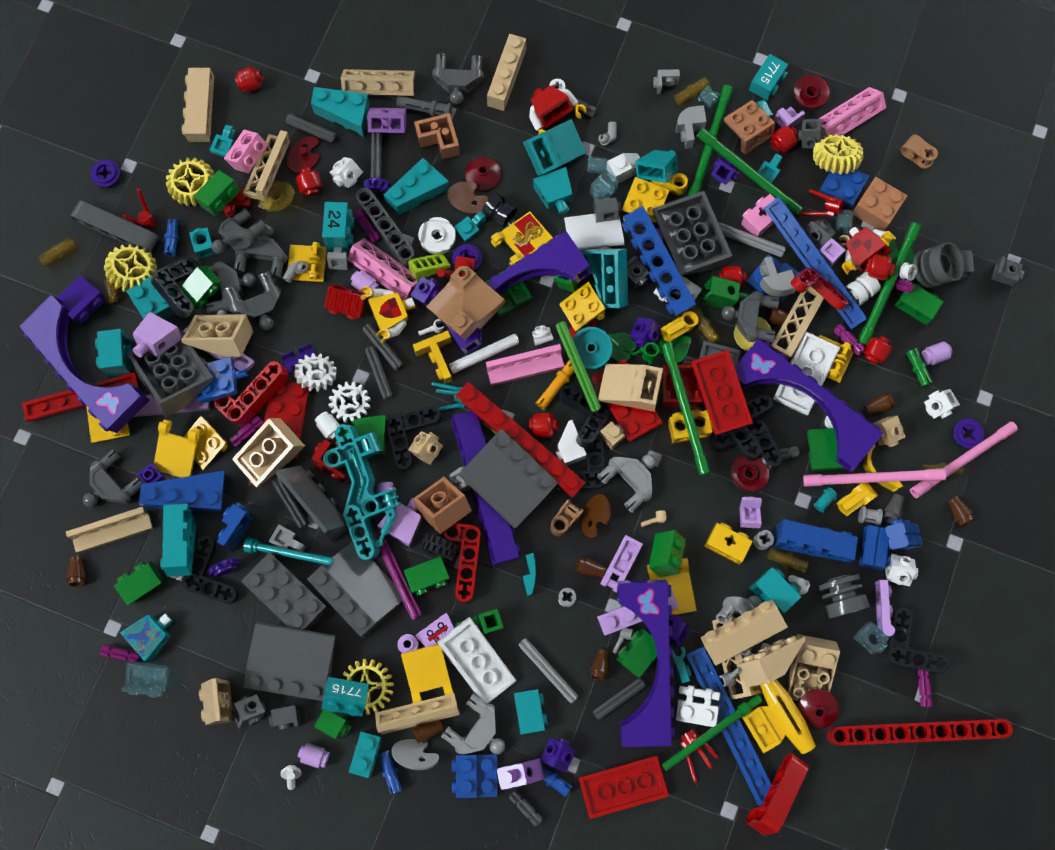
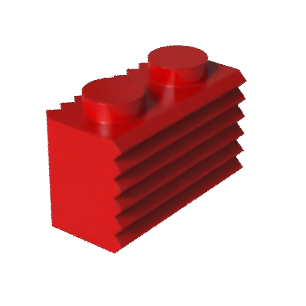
M332 284L328 286L324 308L328 309L332 314L342 313L346 314L347 318L356 320L364 315L367 299L362 300L360 298L365 295L364 292Z

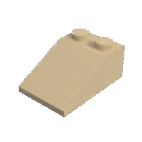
M246 314L195 315L181 341L184 344L222 357H241L254 331Z
M269 418L232 460L256 487H259L273 476L277 470H280L289 463L305 445L281 418Z
M213 678L202 683L201 689H199L200 701H203L204 709L201 710V718L205 725L233 722L230 681Z

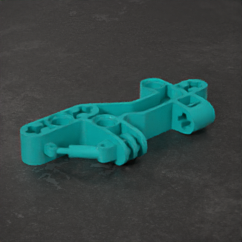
M341 424L335 429V437L339 446L325 453L324 462L328 467H347L352 484L344 509V518L358 556L363 560L375 559L380 553L379 547L384 544L383 539L385 535H388L395 518H397L396 508L401 506L402 503L397 501L399 496L394 493L397 491L396 488L379 494H374L373 492L375 478L367 458L382 451L376 432L359 437L355 427ZM335 454H337L338 461L336 464H334L332 461V458ZM371 502H375L376 509L374 512L370 510ZM386 513L387 518L381 529L382 534L380 539L377 540L370 519ZM361 527H363L365 530V535L363 537L359 535V529ZM368 548H371V551L369 552V554H367L366 550H368Z

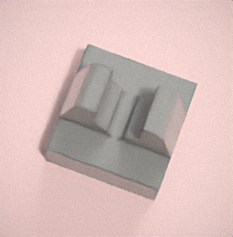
M334 247V251L327 254L329 269L348 270L347 253H342V247Z

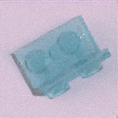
M129 661L126 664V683L122 686V692H128L130 695L144 694L152 698L162 696L168 689L169 666Z

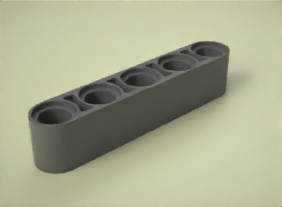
M368 188L360 189L356 197L361 210L364 211L366 217H368L399 263L409 267L408 261L415 259L412 246L373 192ZM365 197L370 198L368 201H362ZM375 211L380 212L378 215H372ZM385 225L390 226L387 230L382 229ZM395 239L400 240V242L397 244L392 243V241ZM406 253L411 255L409 258L402 257Z
M79 200L70 215L76 222L124 244H131L133 248L137 245L140 250L145 248L146 253H150L159 239L153 232Z

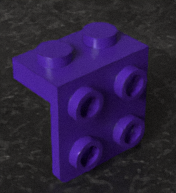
M79 276L58 296L71 309L68 315L80 326L107 301L103 294L82 276Z

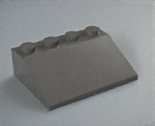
M705 191L652 209L674 264L681 276L714 270L730 263L732 254Z
M178 328L180 336L183 338L184 334ZM181 340L160 356L146 352L142 357H138L133 350L127 353L132 368L165 418L182 410L214 380L193 347L182 343Z
M503 429L499 430L458 474L513 528H516L558 483Z
M300 465L280 469L275 472L316 524L333 542L349 530L344 518V512L340 514L336 509L339 505L332 497L328 499L325 496L326 489L320 482L316 485L312 480L315 476L308 468L304 470Z
M351 542L332 557L334 559L332 565H321L307 580L357 634L364 639L403 600L392 580L372 559H361L357 554L354 543Z
M256 622L246 666L244 688L323 701L328 677H331L336 635Z

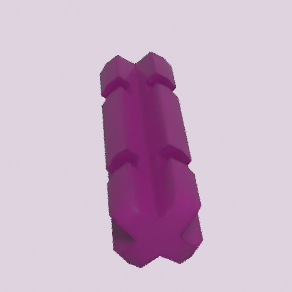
M358 210L355 212V218L369 236L371 242L375 243L380 240L379 233L375 231V227L366 217L364 211Z
M897 278L893 288L911 293L915 287L912 285V282Z
M842 324L835 327L834 333L838 337L841 336L840 339L843 342L850 343L851 349H854L853 352L856 355L864 352L865 346L862 343H858L859 340L848 330L846 331Z
M256 416L253 418L251 423L246 424L237 432V435L230 438V442L235 447L240 446L243 440L248 439L256 432V428H260L264 424L260 417Z
M107 645L101 647V656L124 661L129 660V662L138 663L140 660L139 654L135 651L117 647L112 648V646Z
M918 670V676H920V679H918L919 694L922 695L920 705L921 707H932L930 672Z

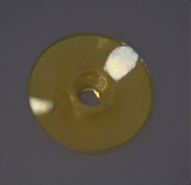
M273 181L266 200H258L264 210L278 212L291 204L294 198V190L286 181Z

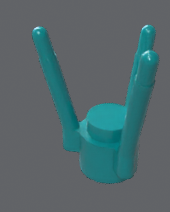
M437 382L431 383L433 386L450 389H436V393L454 395V402H458L438 407L439 411L464 408V404L455 398V395L463 387Z

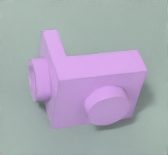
M742 497L739 508L741 527H761L760 507L762 498Z

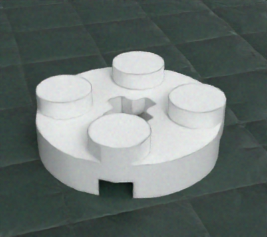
M433 217L425 224L423 223L418 233L422 249L431 254L448 253L456 240L454 227L448 220L441 217ZM436 232H439L440 236H442L438 240L432 237V235H436Z

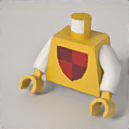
M368 286L359 289V291L365 292V295L360 297L362 300L369 297V305L380 329L376 336L382 335L384 337L380 342L384 343L387 339L398 336L407 325L408 315L406 311L415 308L412 297L401 301L399 294L391 290L370 288Z

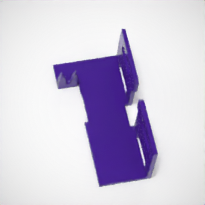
M310 343L298 348L297 350L301 354L295 356L294 351L281 356L289 374L295 372L293 367H295V364H298L299 359L304 360V355L311 357L312 353L315 354Z

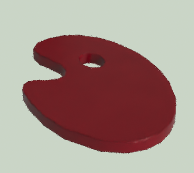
M304 137L292 146L287 156V165L291 172L300 174V170L305 168L312 169L318 163L320 155L311 153L320 144L316 137Z

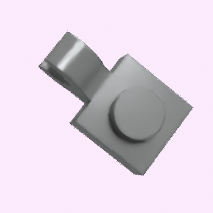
M281 525L277 526L269 540L270 543L277 547L287 549L292 547L301 552H304L306 546L294 540L297 536L296 533Z

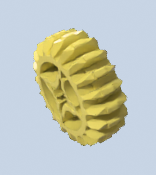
M828 134L827 137L825 136V139H821L820 143L815 144L813 160L815 165L820 166V169H825L826 172L831 171L833 174L839 173L840 175L843 172L848 174L849 171L854 172L855 169L859 168L863 160V148L861 143L856 142V139H850V136L845 137L837 134L832 136Z
M194 157L192 161L186 158V162L180 160L179 165L173 164L175 169H169L170 175L166 176L168 181L166 186L169 194L179 204L185 203L188 207L191 203L196 207L197 200L194 195L215 174L209 164H205L202 159L198 161ZM193 172H200L204 175L194 174ZM179 189L189 190L190 193L182 192Z
M129 244L126 248L121 245L120 249L115 247L113 252H109L108 257L105 259L104 270L110 284L115 283L116 289L122 287L124 292L135 285L140 286V282L153 275L157 270V266L151 252L146 253L145 248L140 250L138 245L133 248Z
M363 659V666L360 665L359 661H356V669L349 665L348 669L351 673L349 674L344 671L343 675L347 677V680L352 681L362 671L363 675L360 683L367 681L370 685H376V687L368 689L369 692L367 693L365 711L367 715H370V708L377 713V705L385 708L382 701L390 702L386 694H393V691L388 690V687L394 686V683L387 682V680L392 678V675H384L388 672V668L380 670L382 663L379 662L374 667L375 660H371L368 665L367 660ZM369 670L375 671L380 676L382 682H372ZM382 689L378 699L371 703L373 691Z

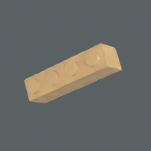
M509 34L487 94V106L505 111L526 52V38Z
M188 68V75L185 76L187 91L184 92L186 108H183L185 123L182 124V134L185 135L188 142H210L214 75L210 68Z
M771 599L768 602L761 603L751 611L744 612L740 617L724 623L723 626L708 631L701 637V640L714 664L718 665L788 628Z

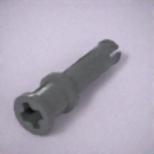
M401 96L397 98L398 108L426 112L432 117L450 113L451 116L452 103L443 104L438 103L437 100L427 102Z

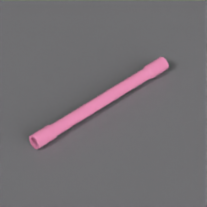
M1014 422L1007 423L998 429L996 433L945 466L946 478L1001 440L1015 433L1018 430L1017 425ZM922 480L912 487L910 492L913 497L919 498L942 480Z
M945 468L919 471L835 475L815 474L803 475L804 487L916 480L937 481L946 480Z

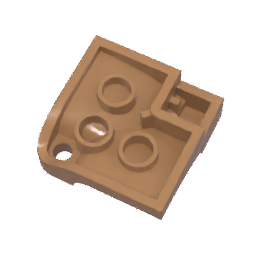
M461 266L450 276L449 283L426 307L465 341L477 327L481 329L506 301L467 266Z

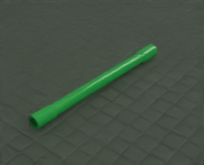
M724 85L709 131L716 138L733 92V87L729 85ZM706 144L688 196L701 192L702 182L713 148Z
M704 127L699 131L696 137L709 147H712L775 199L781 197L795 216L800 213L803 208L791 197H788L744 162Z
M911 222L904 242L895 259L893 275H888L868 321L861 331L858 343H862L865 347L874 333V328L899 276L900 268L905 263L911 247L922 228L920 224Z
M673 343L664 344L661 347L688 431L699 475H704L711 471L702 448L680 374Z

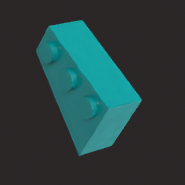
M314 87L311 99L314 114L333 123L336 122L344 126V128L351 129L364 137L368 119L367 114L370 108L368 94Z
M422 158L384 194L386 204L398 215H401L428 199L432 200L435 196L448 192L450 185L443 175Z
M590 249L583 251L593 271L592 274L596 283L595 288L604 307L621 308L627 306V249Z
M188 504L163 505V557L160 560V566L165 571L167 577L192 575L197 523Z

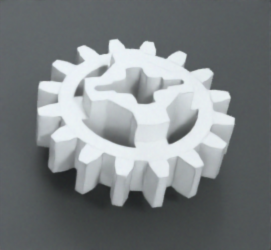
M312 353L311 357L304 355V360L299 359L298 364H295V378H297L298 384L302 383V388L308 386L309 391L316 388L318 392L320 387L326 390L327 384L332 386L333 380H336V367H334L333 361L329 362L328 356L322 358V354H319L318 357H315L314 353Z
M345 382L344 387L340 384L338 385V391L332 390L334 396H329L330 401H332L329 407L333 409L331 411L333 415L337 414V420L343 418L344 423H347L348 419H350L354 423L355 418H361L362 414L367 416L365 409H370V405L367 402H370L371 399L367 396L368 391L363 390L361 384L356 387L355 382L351 386H349L348 382ZM360 396L362 397V405L358 403ZM338 400L341 402L340 409H338L337 405ZM346 401H353L355 405L350 403L347 405Z

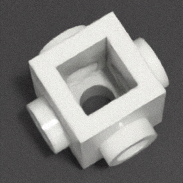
M343 157L333 165V169L329 173L334 177L333 181L338 186L349 188L357 182V178L363 171L353 159Z
M951 389L942 392L937 390L928 396L929 400L924 402L926 411L934 419L940 416L942 419L952 414L951 410L960 405Z
M891 554L890 564L885 569L886 580L898 585L910 586L912 580H915L918 575L915 559H911L908 556Z

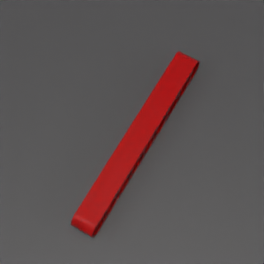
M1004 719L839 726L828 730L827 739L833 745L996 739L1009 737L1012 734L1013 728L1011 723ZM979 724L983 728V732L981 735H979L976 730ZM998 724H1001L1003 728L1001 734L997 731ZM958 725H960L963 729V733L961 736H959L956 732V728ZM938 726L943 730V734L940 737L936 734ZM917 727H920L923 732L920 738L916 735ZM878 728L883 734L880 740L875 737V731ZM897 728H900L903 733L900 739L895 735ZM858 729L862 732V739L860 741L855 738V732ZM837 730L842 733V739L839 742L834 737Z

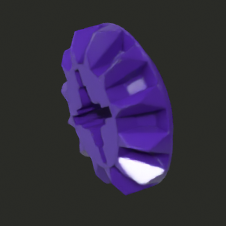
M111 160L97 162L90 172L92 181L98 187L105 188L110 185L114 186V183L119 181V175L121 174L118 165ZM106 169H107V171H108L109 174L107 175V178L105 179L102 174H105V171H106Z
M369 178L364 181L365 188L375 192L386 193L393 186L389 181L380 178Z
M470 244L459 246L453 253L452 260L454 266L456 256L465 257V253H467L469 258L475 259L474 270H478L482 263L480 250Z
M962 419L953 428V437L956 440V444H960L963 448L972 449L984 439L983 427L976 420ZM973 429L970 435L972 438H963L965 435V431H971Z
M228 558L216 563L208 570L209 575L221 577L235 571L240 565L239 559Z

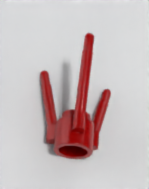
M138 188V196L144 211L139 213L137 220L126 214L123 217L135 223V225H141L144 229H151L156 227L155 219L146 205L140 188Z
M810 189L809 193L826 199L825 209H828V211L800 212L797 216L834 217L835 213H841L844 200Z
M693 729L681 736L683 742L680 744L683 749L701 736L700 732L697 733ZM706 742L704 747L717 759L718 755ZM699 747L697 751L699 752L700 756L702 757L708 768L712 769V765L709 762L707 756L705 755L701 747ZM689 755L686 759L693 781L697 783L698 780L691 756Z

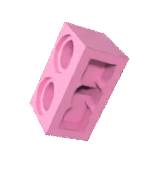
M243 130L224 159L235 170L249 173L268 144L258 133Z

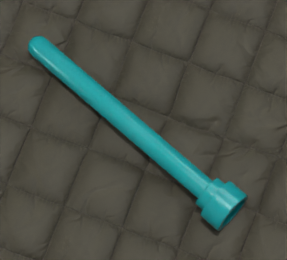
M247 537L244 542V551L254 554L255 552L262 551L325 565H332L334 563V559L331 557L262 544L257 538Z

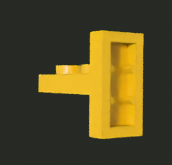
M448 330L413 344L417 357L428 353L431 362H436L439 380L443 379L445 384L452 382V378L439 348L452 343Z

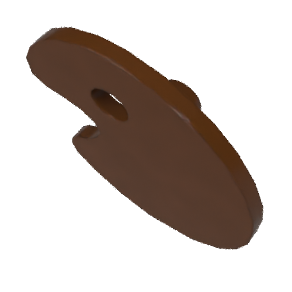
M469 181L456 183L448 191L450 203L456 209L466 213L482 211L489 197L488 195H475L478 185ZM473 200L478 202L477 205H473Z
M597 494L593 496L584 508L581 527L584 535L588 538L595 539L598 536L597 526L599 523L605 525L609 523L611 505L605 495Z

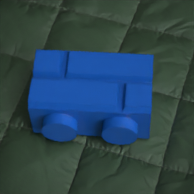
M895 520L891 522L890 526L885 528L887 537L890 538L888 539L889 547L892 550H909L922 547L923 545L922 538L919 536L918 524L911 523L910 520Z
M872 525L864 527L858 566L875 570L886 569V566H889L891 555H888V539L890 538L887 537L885 528Z

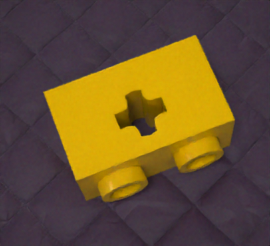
M717 523L713 527L704 547L737 564H741L752 541L749 540L748 535L732 531L729 525ZM728 538L731 539L732 544L730 546L726 545Z

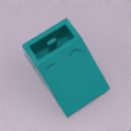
M572 119L523 142L538 176L586 153Z

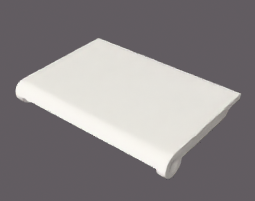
M619 213L618 220L597 223L595 214L564 218L566 231L579 250L624 245Z

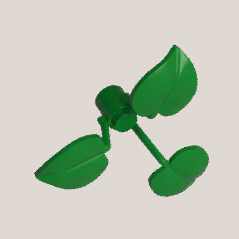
M624 332L608 334L612 342V354L610 357L617 362L623 359L628 361L630 355L635 356L639 353H642V358L648 362V366H651L658 355H663L665 360L661 346L669 342L665 341L663 337L659 339L657 344L649 342L644 348L641 347L635 351L637 346L629 337L630 334ZM682 335L670 342L673 343L677 363L682 362L684 357L687 356L692 340L690 337ZM661 386L659 389L656 406L658 405L661 399Z

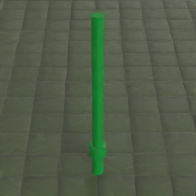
M756 695L747 703L743 702L740 704L736 711L662 764L663 768L668 771L736 720L750 714L751 709L762 702L761 697Z

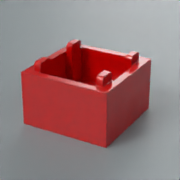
M662 365L661 408H680L668 365ZM678 365L690 407L699 408L702 403V395L692 365Z

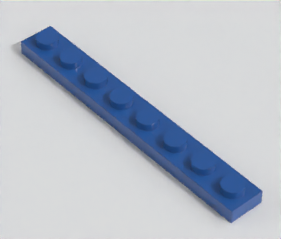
M781 197L776 198L764 207V210L806 268L814 269L848 300L849 304L842 311L837 309L848 326L852 329L866 320L868 317Z
M702 647L685 655L700 688L703 690L709 688L713 689L714 692L721 693L719 701L712 700V705L720 706L719 723L732 714L735 709L705 648ZM738 719L725 728L722 733L757 805L760 807L771 783Z

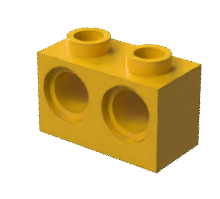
M692 410L694 421L701 420L704 425L703 427L696 426L699 437H710L712 428L707 410ZM682 412L672 414V417L668 420L672 443L689 441L690 438ZM675 424H683L685 430H678Z

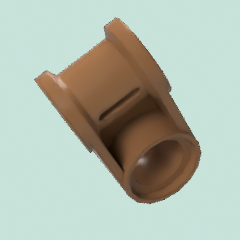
M915 134L900 148L904 157L910 159L922 169L930 168L938 156V151L935 147Z
M568 498L551 522V533L557 537L564 536L579 519L584 510L577 508ZM557 522H561L564 524L565 528L563 530H557L554 527V524Z

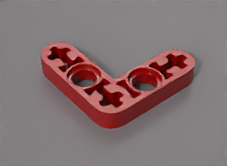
M810 267L796 274L790 281L793 288L801 293L812 287L833 307L840 311L849 304L848 300Z

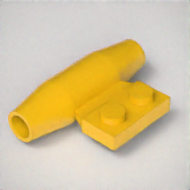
M777 679L770 683L761 684L760 688L768 706H758L747 716H742L743 721L761 751L765 753L779 745L785 735L801 754L814 749L816 745L807 723L789 693Z

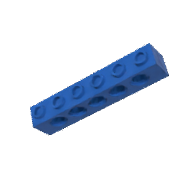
M642 206L623 216L624 223H622V226L626 233L630 232L633 238L631 243L635 250L639 249L642 255L639 256L644 266L648 265L650 269L648 274L652 282H657L659 286L657 291L660 297H665L668 303L666 308L669 314H674L677 318L685 312L696 308L692 295L645 208ZM638 227H643L646 230L643 234L635 232ZM652 243L654 248L647 251L644 249V245ZM656 259L663 261V265L660 267H655L652 263ZM668 275L672 278V281L667 284L663 283L662 277ZM672 292H679L681 297L678 300H673L670 294Z

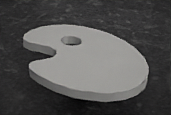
M406 739L395 743L392 747L394 760L409 769H430L439 761L438 754L423 752L428 747L427 742L417 744L415 739Z

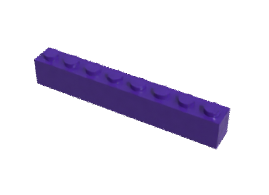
M472 411L455 414L451 419L464 467L487 444L486 434L482 433L481 430L482 420ZM470 487L492 565L497 566L515 561L519 558L520 549L513 538L515 534L514 528Z

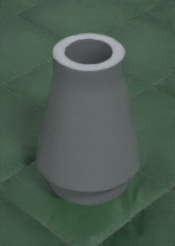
M894 494L883 510L882 519L890 524L892 521L901 520L905 498L899 494Z

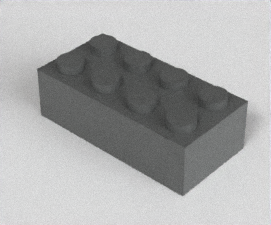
M270 552L241 581L289 628L309 631L329 610L307 586Z

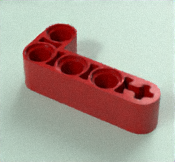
M277 361L270 362L237 399L228 396L214 400V404L230 421L239 426H245L286 382L289 377V371Z
M455 523L443 533L447 541L461 544L455 595L460 603L468 604L474 597L481 533L479 528L474 525ZM450 529L458 531V535L454 538L447 536V533ZM470 531H475L478 535L476 539L469 540L467 534ZM472 550L475 552V557L468 560L464 557L465 552ZM464 570H471L473 572L470 579L462 577ZM461 582L472 584L471 586L467 585V592L470 596L467 595L466 599H463L462 595H460L464 591V585H460Z
M793 753L787 754L775 775L762 805L750 811L746 818V824L763 836L777 833L781 829L809 768L808 764Z

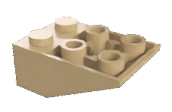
M606 364L598 401L655 412L663 368L648 365Z
M797 634L796 639L805 637L806 640L790 667L787 692L793 700L799 701L805 693L814 689L830 692L840 654L836 641Z
M792 636L785 640L780 639L774 642L771 647L767 646L759 649L755 655L753 653L743 657V662L737 664V667L742 669L740 674L746 687L770 683L785 675L805 642V637L796 639V636Z

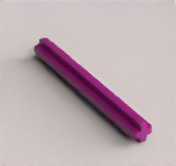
M381 529L374 531L377 540L380 539L382 534ZM384 537V544L379 547L380 554L411 619H417L422 615L420 608L386 537Z

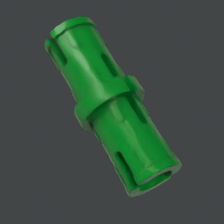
M918 348L908 351L906 355L912 364V371L916 373L921 387L932 384L933 381L926 368L928 366L923 362Z

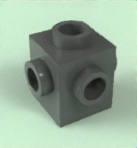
M803 119L802 130H799L798 141H802V148L813 149L816 143H820L821 139H825V129H821V119Z
M820 218L815 222L811 221L805 228L807 235L819 250L837 233L827 221Z
M257 694L251 697L246 695L234 703L231 712L240 729L248 725L255 726L260 723L266 708L264 702L259 700Z

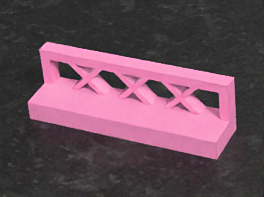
M869 87L820 117L821 129H825V136L827 137L828 134L842 136L884 110L886 104L883 92Z
M365 238L352 245L347 257L349 262L360 270L365 271L388 290L398 293L401 299L405 300L410 297L415 285L419 281H416L409 269Z
M560 344L486 362L491 386L563 369L564 367Z

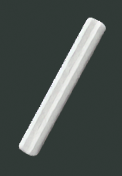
M512 334L450 363V370L452 373H457L519 344V339L516 334Z

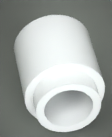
M327 411L321 413L315 419L316 426L327 440H336L335 429L340 424Z

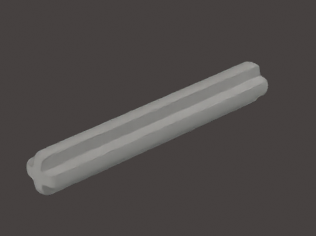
M718 222L723 235L779 257H782L785 253V246Z
M526 638L519 643V647L570 703H573L578 698L577 693Z

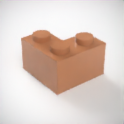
M450 113L414 122L420 148L438 144L442 159L460 155L459 144Z

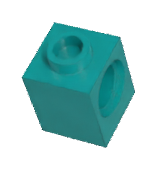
M207 227L197 228L193 232H189L194 252L199 259L216 255L212 250V243L214 242L212 234ZM206 239L205 243L199 244L201 240Z

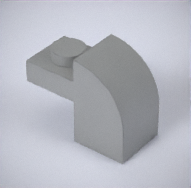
M704 105L686 108L678 117L675 132L681 133V142H684L685 149L693 148L695 141L693 131H700L703 127L705 128L706 116Z
M772 257L764 258L760 266V273L763 276L760 282L762 290L774 297L793 294L796 289L790 283L794 278L792 270L777 273Z

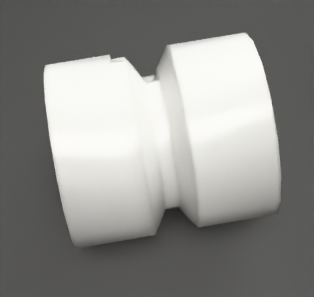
M864 272L856 281L845 286L859 306L881 290L878 280L870 278L868 272Z

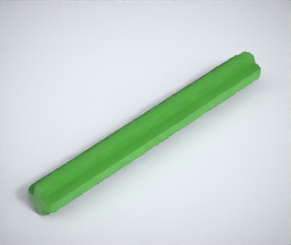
M562 321L556 324L557 331L591 411H598L601 409V405L566 322Z

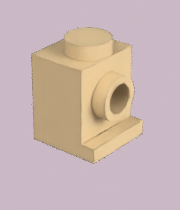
M612 421L599 433L603 442L611 450L626 438L621 426L615 425Z

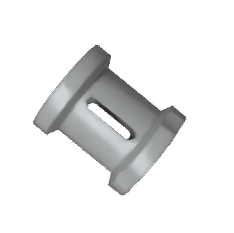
M861 506L858 521L859 523H875L876 526H880L883 510H873L866 508V506Z
M768 530L759 532L753 538V544L759 550L767 549L774 542V536ZM762 536H764L765 541H767L765 544H762V540L760 539Z
M564 588L559 592L558 602L562 607H571L575 603L576 593L574 590ZM564 593L566 595L571 594V602L562 600Z

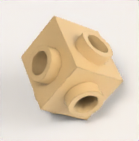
M898 416L886 417L874 423L883 433L878 439L879 446L887 445L892 447L899 444V440L905 438L903 426Z
M421 431L415 437L408 450L419 460L431 464L439 455L443 445L438 442L439 438L432 432L427 434Z

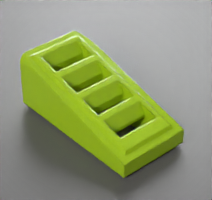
M443 253L408 261L409 270L416 281H420L421 277L427 278L432 276L440 269L446 270L450 268V264Z

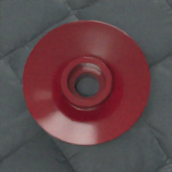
M807 75L800 78L796 82L793 91L796 101L800 105L811 109L823 106L830 95V89L826 81L815 75Z
M479 157L467 165L465 178L466 181L474 182L478 185L476 190L489 191L500 182L501 169L493 159Z
M742 455L732 464L731 478L740 489L747 492H755L767 484L769 469L766 468L761 458L757 461H748ZM749 472L751 478L746 477L745 473Z
M814 689L801 697L798 703V710L806 721L807 726L822 729L834 723L839 713V706L837 700L830 692ZM816 710H823L821 714H816Z

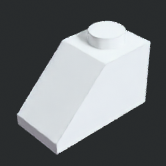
M622 153L607 161L606 172L614 185L636 175L635 161L640 158L638 153Z
M573 420L568 421L558 443L557 452H555L556 457L566 466L586 459L584 448L580 447L576 442L578 433Z

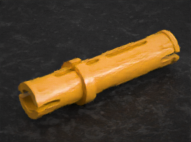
M570 359L563 369L556 373V378L538 401L535 402L543 410H546L565 383H569L570 377L575 372Z

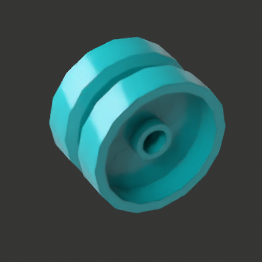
M586 327L579 330L573 336L574 344L585 368L596 369L603 366L609 360L612 354V342L604 330L597 327ZM589 344H593L595 346L594 351L591 352L588 350Z

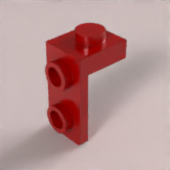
M324 439L314 449L315 454L311 458L315 462L314 466L322 472L325 469L331 473L330 476L336 481L340 482V480L346 482L348 478L344 474L325 464V453L334 447Z

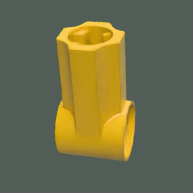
M677 173L667 183L651 181V183L669 189V193L680 196L687 190L688 179L686 175ZM680 182L683 186L678 187L675 183Z
M692 311L685 312L681 317L660 329L661 336L670 343L683 334L689 333L697 325L698 316Z
M861 483L836 504L839 510L848 516L862 505H866L876 498L878 494L869 483Z

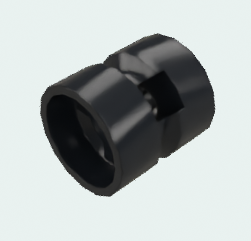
M494 193L485 203L483 212L490 218L495 217V221L502 227H505L509 220L515 216L517 207L510 202L505 203V198L498 193Z

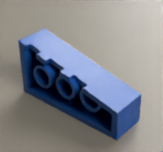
M218 471L141 484L139 505L144 508L163 509V505L188 504L191 511L222 513L225 472Z
M783 519L776 525L773 548L850 563L855 560L858 537L852 536L850 532L841 531L839 533L829 528H819Z

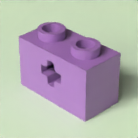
M406 108L369 109L367 114L368 132L405 133L407 127Z

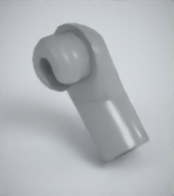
M609 122L608 132L604 133L603 136L599 135L598 140L601 145L607 146L616 140L617 123Z
M304 261L291 263L283 279L291 283L295 275L305 273L308 270V264Z

